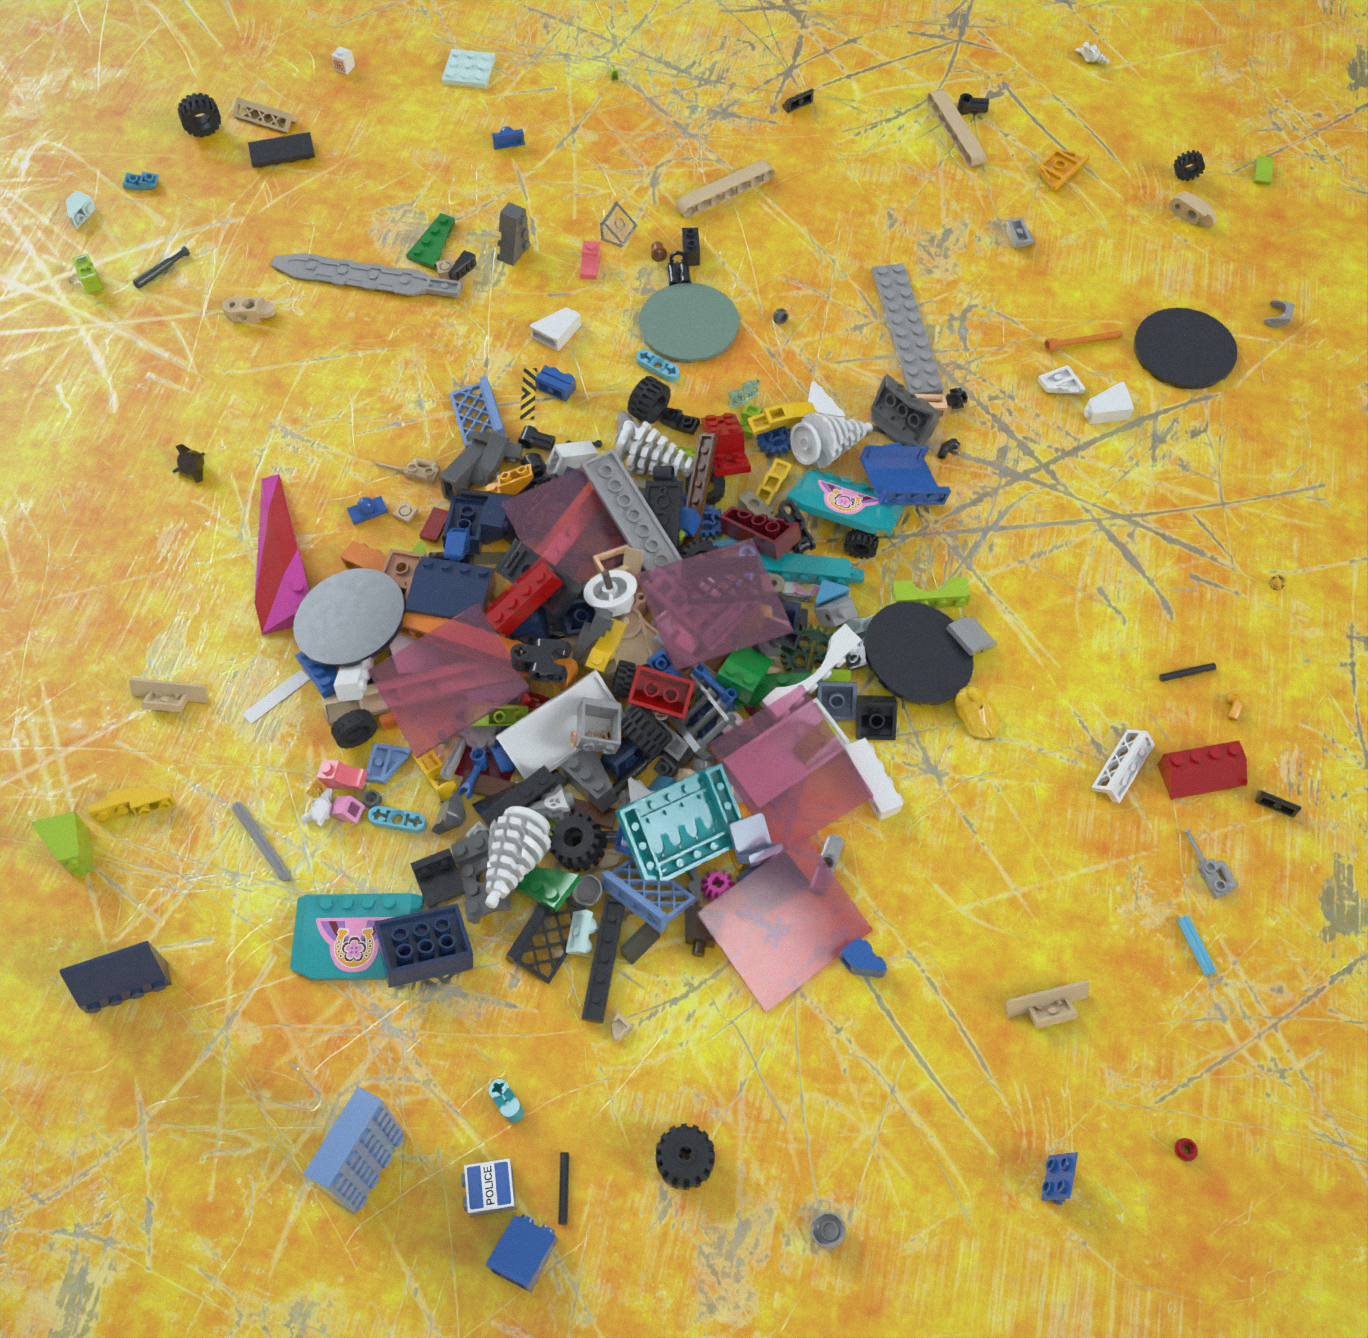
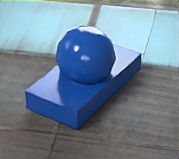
M505 126L500 130V133L492 134L494 150L525 145L523 129L513 130L511 127Z
M381 496L373 499L362 497L358 500L357 505L347 508L354 525L388 513Z

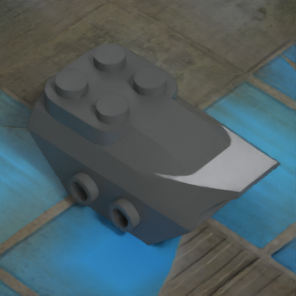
M886 373L871 406V421L879 429L887 433L889 438L910 446H921L932 436L939 422V413L925 399L917 398L916 395L905 389L904 385L898 383Z

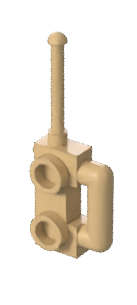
M419 457L414 458L413 462H408L407 466L403 468L379 461L375 463L376 466L402 471L406 478L435 484L440 473L438 462Z

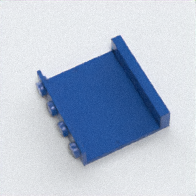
M865 446L859 459L881 505L945 504L951 490L949 487L937 486L924 459L929 446Z

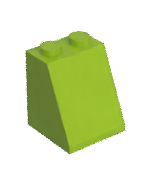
M75 811L32 822V826L55 858L72 876H83L93 871L89 830Z

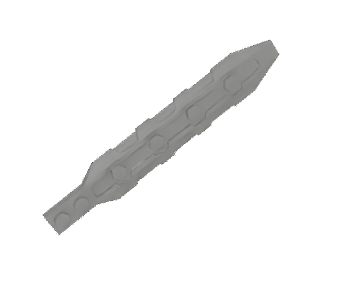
M308 253L275 256L271 267L297 279L332 282V284L351 285L369 290L395 292V294L408 296L433 294L459 298L463 288L462 281L430 277L420 270L385 267L384 265L374 263L365 264L347 259H332Z

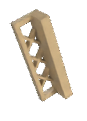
M238 97L236 98L233 112L235 117L289 133L291 121L297 123L298 118L296 115ZM240 105L244 106L246 113L243 115H239ZM255 110H257L260 115L256 119H254L251 114ZM270 114L273 121L267 123L264 117ZM282 118L286 119L284 128H281L278 123Z

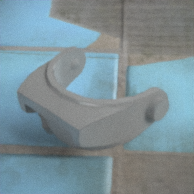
M1271 300L1270 305L1282 310L1284 313L1276 318H1266L1264 324L1269 327H1283L1290 323L1295 305L1287 301Z

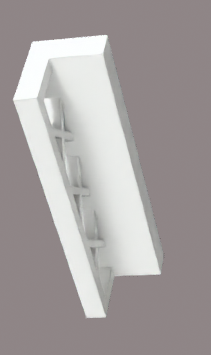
M1126 730L1092 785L1093 791L1107 793L1113 803H1120L1155 745L1148 731ZM1131 736L1136 737L1135 740L1127 743ZM1128 750L1125 755L1119 757L1120 753ZM1119 764L1116 770L1109 772L1112 767ZM1110 779L1107 786H1101L1103 782Z

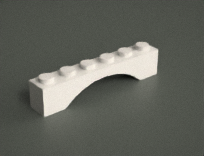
M845 623L829 639L825 659L813 675L795 685L776 687L761 701L760 706L775 721L779 718L785 719L791 713L789 709L793 705L799 706L805 700L803 696L807 692L811 694L819 687L818 681L828 679L832 675L831 670L835 666L839 668L845 663V657L849 653L852 656L860 648L858 644L861 642V639Z

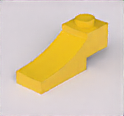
M611 618V620H614L611 631H606L604 637H599L585 664L586 670L591 672L597 670L599 675L602 676L606 675L611 660L613 661L627 628L626 623Z
M429 745L411 754L413 760L441 801L451 797L453 791L457 793L458 788L452 777L449 780L441 778L440 772L444 764Z

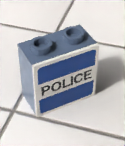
M510 1158L464 1165L465 1173H461L462 1187H466L463 1207L464 1211H468L470 1217L516 1210L513 1167Z

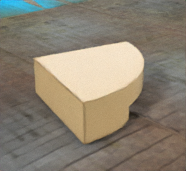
M604 848L605 855L601 858L600 870H607L617 866L624 854L617 850Z
M619 1011L614 1016L611 1026L615 1042L618 1043L633 1030L632 1025Z

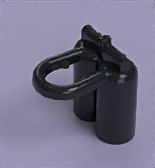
M682 251L672 252L669 257L670 263H668L666 268L669 286L680 283H692L685 253ZM675 255H681L682 262L675 261V263H673V257Z

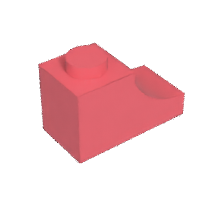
M583 241L580 279L597 280L601 257L600 242Z
M322 760L316 778L327 788L362 791L368 772L365 769L345 765L337 760Z

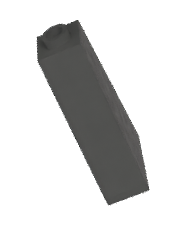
M473 441L439 475L443 498L452 501L453 495L461 496V489L471 488L473 483L469 481L474 466L477 465L487 445Z

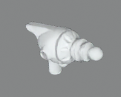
M1084 42L1081 49L1076 48L1075 52L1085 58L1084 61L1086 63L1098 61V63L1104 62L1108 64L1110 62L1109 59H1105L1106 56L1100 54V50L1096 45L1090 46L1089 42Z
M327 788L319 798L311 802L310 812L301 816L303 823L313 820L319 826H322L324 820L330 818L329 814L332 810L331 788Z

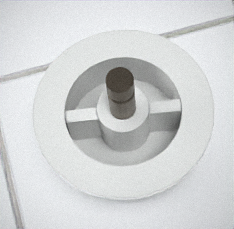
M604 570L586 584L583 593L584 598L590 606L594 607L596 612L599 607L613 612L612 617L626 614L631 611L634 603L637 582L634 576L626 571Z

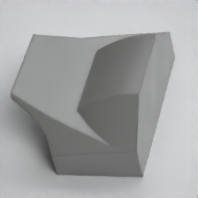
M1023 218L1007 220V236L1012 247L1018 248L1035 243Z

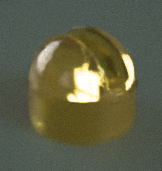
M1275 575L1270 579L1269 585L1273 590H1281L1286 585V580L1281 575ZM1277 578L1280 579L1281 586H1278Z
M316 780L306 793L313 798H318L324 792V788Z

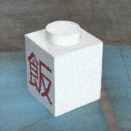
M339 46L331 55L335 71L347 75L355 67L351 50Z

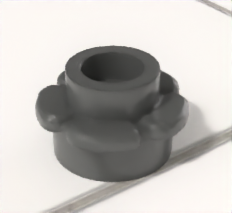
M784 308L777 309L773 314L774 322L780 325L784 324L789 317Z
M369 790L364 794V801L362 803L366 808L369 807L371 809L382 803V796L375 790Z

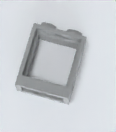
M582 697L577 710L576 748L583 749L584 751L616 754L621 745V703ZM585 715L611 719V740L585 736Z

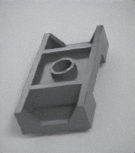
M488 830L451 845L454 862L459 865L466 901H463L467 921L473 924H478L481 917L495 911L512 910L509 895L504 899L499 898L496 908H489L485 904L489 895L486 892V883L488 881L486 878L484 882L480 883L479 878L481 874H487L488 841L490 836Z

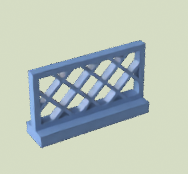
M487 376L481 377V382L449 393L466 448L472 443V441L468 442L467 440L469 438V431H474L477 424L483 426L480 432H485L489 428L507 436ZM481 390L478 396L471 395L473 391ZM465 396L461 402L455 401L456 397ZM469 398L475 400L471 406L465 404ZM479 402L485 403L482 409L475 408ZM462 408L469 409L465 415L459 414ZM473 411L479 413L475 419L470 418ZM483 415L489 416L486 422L479 421ZM466 421L472 422L469 429L463 427Z
M633 857L613 871L608 869L601 874L603 890L660 933L667 928L668 922L696 902L694 895L672 879L667 881L630 879V874L640 875L638 869L630 868L635 863ZM619 874H628V879H620L617 876ZM630 885H643V890H634ZM645 885L657 886V890H645ZM660 886H669L672 888V891H660ZM645 896H658V902L649 901ZM660 897H672V902H660ZM675 897H684L687 900L685 902H675ZM660 908H673V911L666 914Z

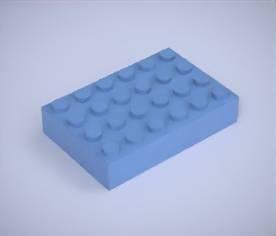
M358 1086L303 1175L330 1200L356 1214L366 1204V1196L370 1189H374L378 1184L379 1174L382 1169H386L392 1160L391 1154L394 1149L399 1148L405 1138L403 1135L405 1131L382 1099Z

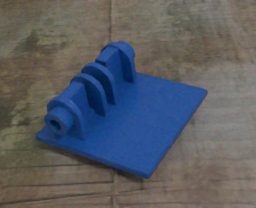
M1078 1152L1049 1155L1046 1163L1045 1181L1042 1185V1201L1053 1200L1054 1204L1062 1205L1065 1199L1071 1198Z

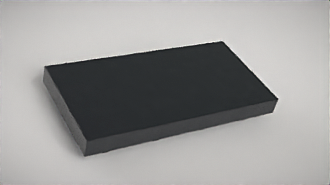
M310 132L248 142L253 168H262L268 165H278L303 159L308 160L315 157Z

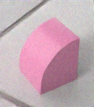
M337 796L329 815L347 823H357L365 805L352 796Z

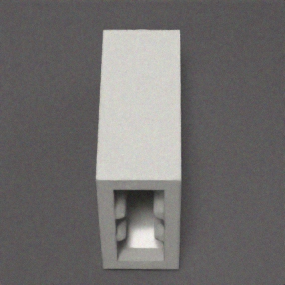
M566 307L532 323L529 326L531 338L559 351L579 329L581 318L577 311Z
M1120 382L1089 399L1087 406L1084 408V415L1088 419L1089 424L1130 420L1134 407L1125 382Z
M590 440L555 444L547 461L545 473L546 475L556 473L559 475L558 480H561L567 466L581 471V463L597 456L598 451Z

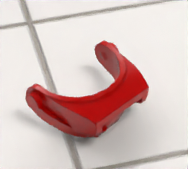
M522 691L521 695L522 706H528V708L532 709L539 708L551 699L541 694Z

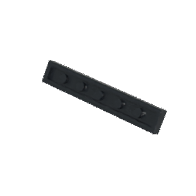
M605 897L582 1013L583 1021L601 1024L604 1022L625 906L612 897Z

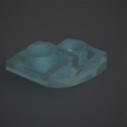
M759 379L742 383V389L728 392L729 408L740 406L753 399L759 393Z

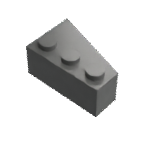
M510 202L500 212L499 232H501V240H498L500 253L497 254L496 259L514 266L522 254L529 249L530 241L526 209Z
M581 749L561 765L563 774L568 779V782L602 813L618 801L614 788L596 751H584Z

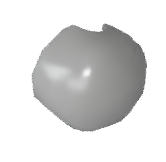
M586 874L581 876V881L572 891V897L576 903L584 907L595 905L603 895V885L597 877Z
M825 1212L812 1221L810 1234L818 1246L824 1249H835L844 1241L846 1225L839 1215L833 1212Z

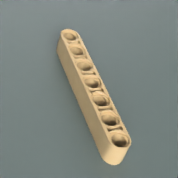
M941 89L929 92L927 95L929 106L967 166L974 167L985 164L986 155L946 91Z
M760 160L680 197L676 202V207L684 217H692L771 180L775 175V170L765 160Z

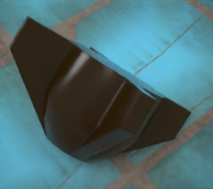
M183 444L177 445L176 449L179 452L177 458L178 467L173 470V473L181 471L186 475H192L196 483L203 481L205 453L191 450Z

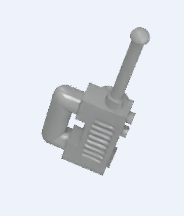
M1186 829L1184 833L1187 835L1200 859L1197 869L1200 871L1201 877L1206 882L1213 898L1217 899L1229 895L1232 892L1231 889L1237 887V883L1228 866L1222 860L1218 862L1215 859L1206 861L1190 834V830ZM1218 870L1221 871L1225 881L1221 880V878L1219 877L1217 873Z

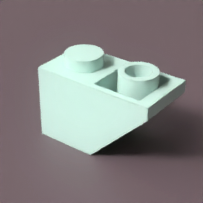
M75 191L66 200L68 216L75 229L96 210L92 197L79 191Z

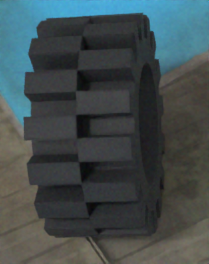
M1192 150L1191 153L1187 151V154L1183 152L1181 153L1182 156H1177V160L1175 159L1174 169L1178 179L1181 178L1182 181L1185 179L1189 181V178H1192L1194 180L1195 176L1198 178L1200 176L1199 173L1202 174L1203 170H1205L1203 156L1199 151L1195 152V150Z
M853 528L846 535L844 543L845 552H849L850 556L854 555V558H872L876 555L879 537L876 534Z
M619 660L613 678L612 694L625 698L628 697L635 674V663Z

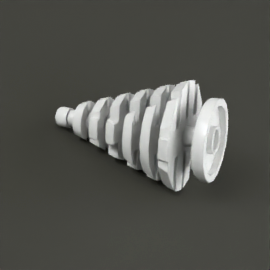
M814 412L808 413L802 418L800 423L793 426L790 435L791 449L800 463L804 465L812 464L819 469L821 467L825 468L845 453L846 450H849L858 443L859 440L863 439L866 433H870L873 430V426L869 422L863 423L854 419L845 420L844 417L822 415Z
M644 421L636 436L634 424L628 422L624 426L618 438L615 452L622 463L627 458L626 465L629 466L626 470L629 475H634L636 471L637 475H645L650 470L648 475L653 476V467L660 465L673 466L675 476H678L681 470H683L682 477H689L692 473L694 459L689 456L687 461H684L686 452L682 449L679 450L676 456L677 445L671 442L668 448L669 443L667 441L669 439L664 435L659 439L660 432L656 428L651 429V424Z
M512 806L505 810L503 816L498 817L497 822L495 819L493 820L489 830V862H487L488 870L486 874L488 881L486 883V892L489 895L485 904L489 908H496L499 898H506L510 890L517 887L518 882L524 879V875L533 870L535 864H538L550 849L551 840L548 837L550 825L538 812L526 807Z

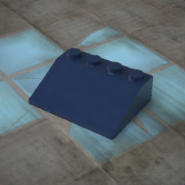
M421 556L414 571L405 605L406 612L479 624L496 586L495 568Z
M458 903L374 921L388 988L473 969V951Z
M149 941L59 970L79 1008L85 1013L90 1014L99 1012L101 1008L120 1005L128 999L141 998L144 994L152 991H162L166 986L172 985L167 961Z

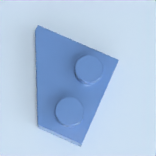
M374 743L366 769L368 774L365 782L385 785L412 754L411 748Z

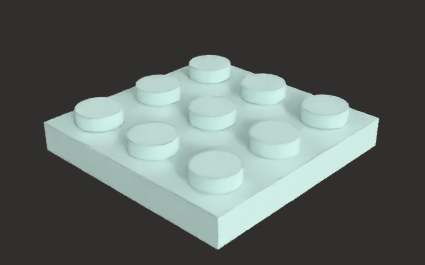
M451 49L442 76V84L486 89L496 59L495 54Z

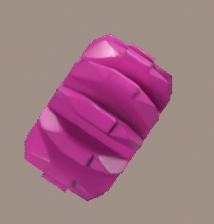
M715 868L713 874L707 871L706 877L701 879L703 884L701 885V891L704 892L703 897L705 899L710 897L711 904L715 899L718 900L719 904H722V899L729 901V895H734L735 890L733 887H735V881L731 880V874L725 875L726 871L724 869L721 873H718V870Z

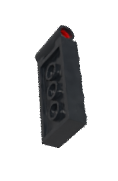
M515 538L494 570L513 584L541 555ZM546 560L563 582V585L541 605L563 619L584 586Z

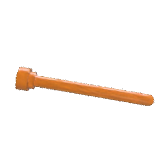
M1114 331L1059 341L1050 338L1045 340V350L1049 353L1055 352L1059 347L1120 338L1123 333L1122 331Z

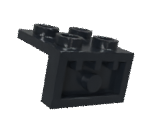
M450 848L410 863L428 908L465 893L463 882Z

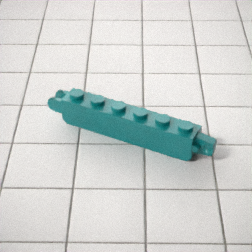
M755 550L759 562L758 570L760 576L778 574L785 582L817 584L818 586L821 585L822 580L848 587L849 583H863L864 570L851 567L849 559L785 553L781 558L775 560ZM729 554L726 556V558L738 557L739 555Z

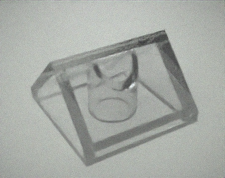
M617 201L614 202L600 223L601 240L623 247L638 225Z

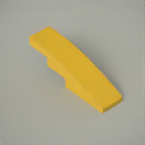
M776 458L770 471H767L762 484H759L755 494L770 507L784 485L792 469V464Z

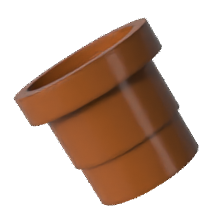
M659 241L651 245V257L656 262L664 261L667 257V250Z

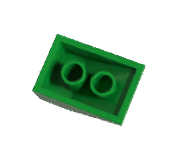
M739 643L719 670L716 681L726 690L733 688L737 692L736 698L748 704L774 660Z

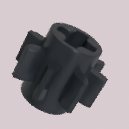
M962 388L950 389V393L946 395L947 405L952 406V409L964 408V404L968 400L967 393L964 390L962 391Z

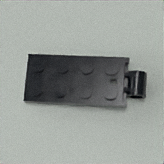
M654 466V481H646L645 500L679 553L684 481H673L675 476L673 466Z

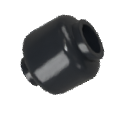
M538 453L526 454L521 460V466L531 463L533 479L542 477L547 468L542 456Z

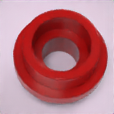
M1182 1138L1175 1143L1174 1151L1180 1160L1190 1162L1197 1157L1198 1148L1192 1140ZM1182 1147H1186L1189 1153L1185 1154L1182 1151Z

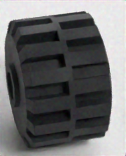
M575 812L574 816H572L570 813L564 814L565 819L561 820L558 818L555 820L557 823L556 827L551 826L550 828L552 836H548L551 840L549 850L568 870L572 868L574 872H580V869L583 868L585 871L590 870L589 865L594 864V866H597L599 864L597 859L604 857L605 852L602 848H607V842L604 840L606 836L595 820L589 815L584 814L583 816L580 812Z
M687 1123L681 1124V1127L677 1128L674 1125L669 1128L668 1133H663L660 1137V1142L657 1143L655 1155L657 1169L662 1175V1179L666 1183L672 1184V1187L676 1189L682 1187L683 1190H690V1187L695 1186L697 1188L701 1186V1183L710 1177L715 1161L714 1145L712 1140H709L708 1134L705 1131H700L696 1125L688 1127ZM681 1151L685 1153L690 1152L688 1160L680 1158Z

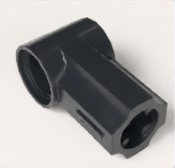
M963 93L960 95L957 110L962 115H967L969 112L986 113L989 108V99L973 98L972 95Z
M527 425L523 428L518 444H522L525 449L536 447L552 451L556 439L555 436L538 432L535 427Z

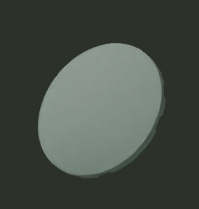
M680 283L657 291L644 303L639 316V328L646 345L659 356L668 360H679L681 363H693V361L713 359L724 353L733 344L739 330V315L734 303L721 291L698 283Z

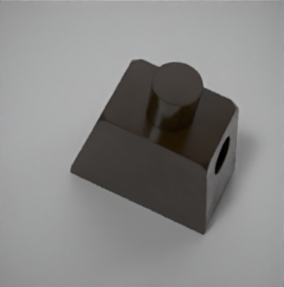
M693 905L685 910V943L693 945V956L704 957L705 947H715L724 922L725 910Z

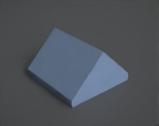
M818 681L819 687L816 691V697L833 720H856L858 683Z

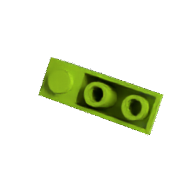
M466 702L465 722L468 726H512L528 715V706Z

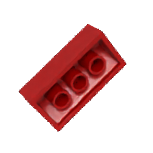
M541 556L486 609V618L496 631L509 636L561 587L563 582L544 557Z
M1239 740L1163 754L1157 764L1171 800L1242 787L1248 784L1247 757Z

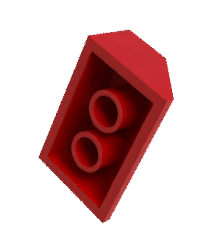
M637 665L627 703L685 720L695 681Z

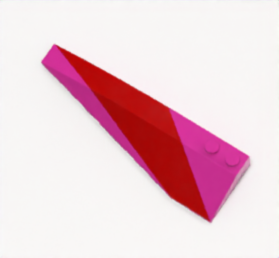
M279 474L262 478L255 607L262 635L293 627L297 609L305 596L311 591Z

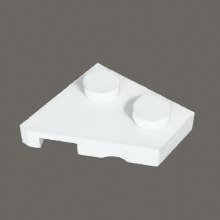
M1068 365L1040 375L1037 380L1046 393L1082 394L1086 389Z

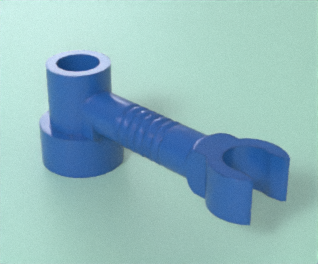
M699 663L692 671L693 676L704 680L720 694L717 700L721 699L727 706L726 709H728L733 704L737 692L733 688L726 690L709 675L706 667Z
M475 748L471 751L470 758L474 767L466 782L457 790V793L461 794V796L466 792L468 800L472 796V786L480 771L486 770L489 766L488 757L483 748Z

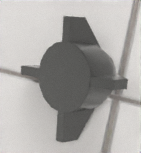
M453 791L449 799L445 800V802L440 801V810L436 823L431 830L432 832L439 835L463 824L466 813L461 794Z

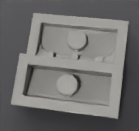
M973 616L959 619L947 626L949 633L970 656L979 651L983 653L997 644Z

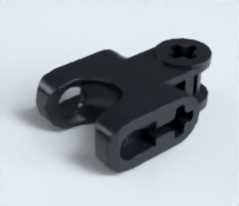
M792 500L782 501L778 506V513L774 517L785 519L787 523L798 522L800 527L801 540L792 547L793 552L803 554L808 549L810 551L815 550V540L806 529V521ZM784 506L791 508L790 514H787L783 508Z
M545 638L536 639L534 645L516 644L510 650L511 666L516 671L529 672V677L535 681L564 683L568 675L565 666L556 664L553 661L567 659L571 654L572 646L568 641Z

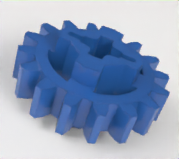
M783 426L757 435V446H760V451L766 450L765 454L772 453V457L775 454L781 456L782 452L788 454V449L792 450L790 443L791 428L786 429Z
M708 504L705 505L699 540L702 537H705L706 541H708L709 537L715 540L716 535L721 537L722 529L719 516L722 515L721 508L716 510L715 505L711 508Z

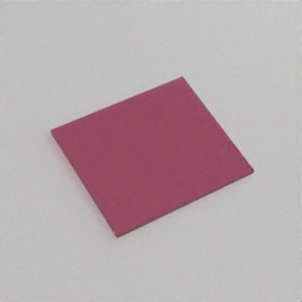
M581 467L501 502V506L520 541L577 582L598 573L592 556L628 544ZM624 553L600 561L603 568L606 570L623 562Z
M752 538L635 575L675 671L793 633V628Z
M479 603L368 670L369 675H371L416 758L421 757L530 689L521 673L512 668V658L493 626L486 618Z
M803 684L740 723L737 730L732 728L708 744L719 764H722L726 775L751 815L757 813L764 814L771 843H782L784 847V852L782 853H785L874 797Z
M805 834L696 913L765 1013L839 956L840 951L859 936L862 939L872 931L871 926Z

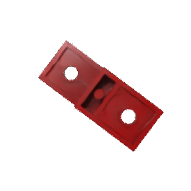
M724 413L721 416L707 415L701 418L704 432L716 433L718 435L712 466L715 476L750 473L751 465L745 454L744 432L736 415Z

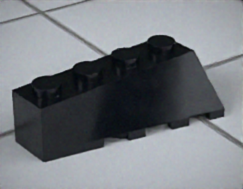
M544 765L526 780L471 805L490 828L493 820L495 819L497 822L498 817L503 816L507 808L512 806L527 808L531 803L541 800L544 794L550 792L559 783Z

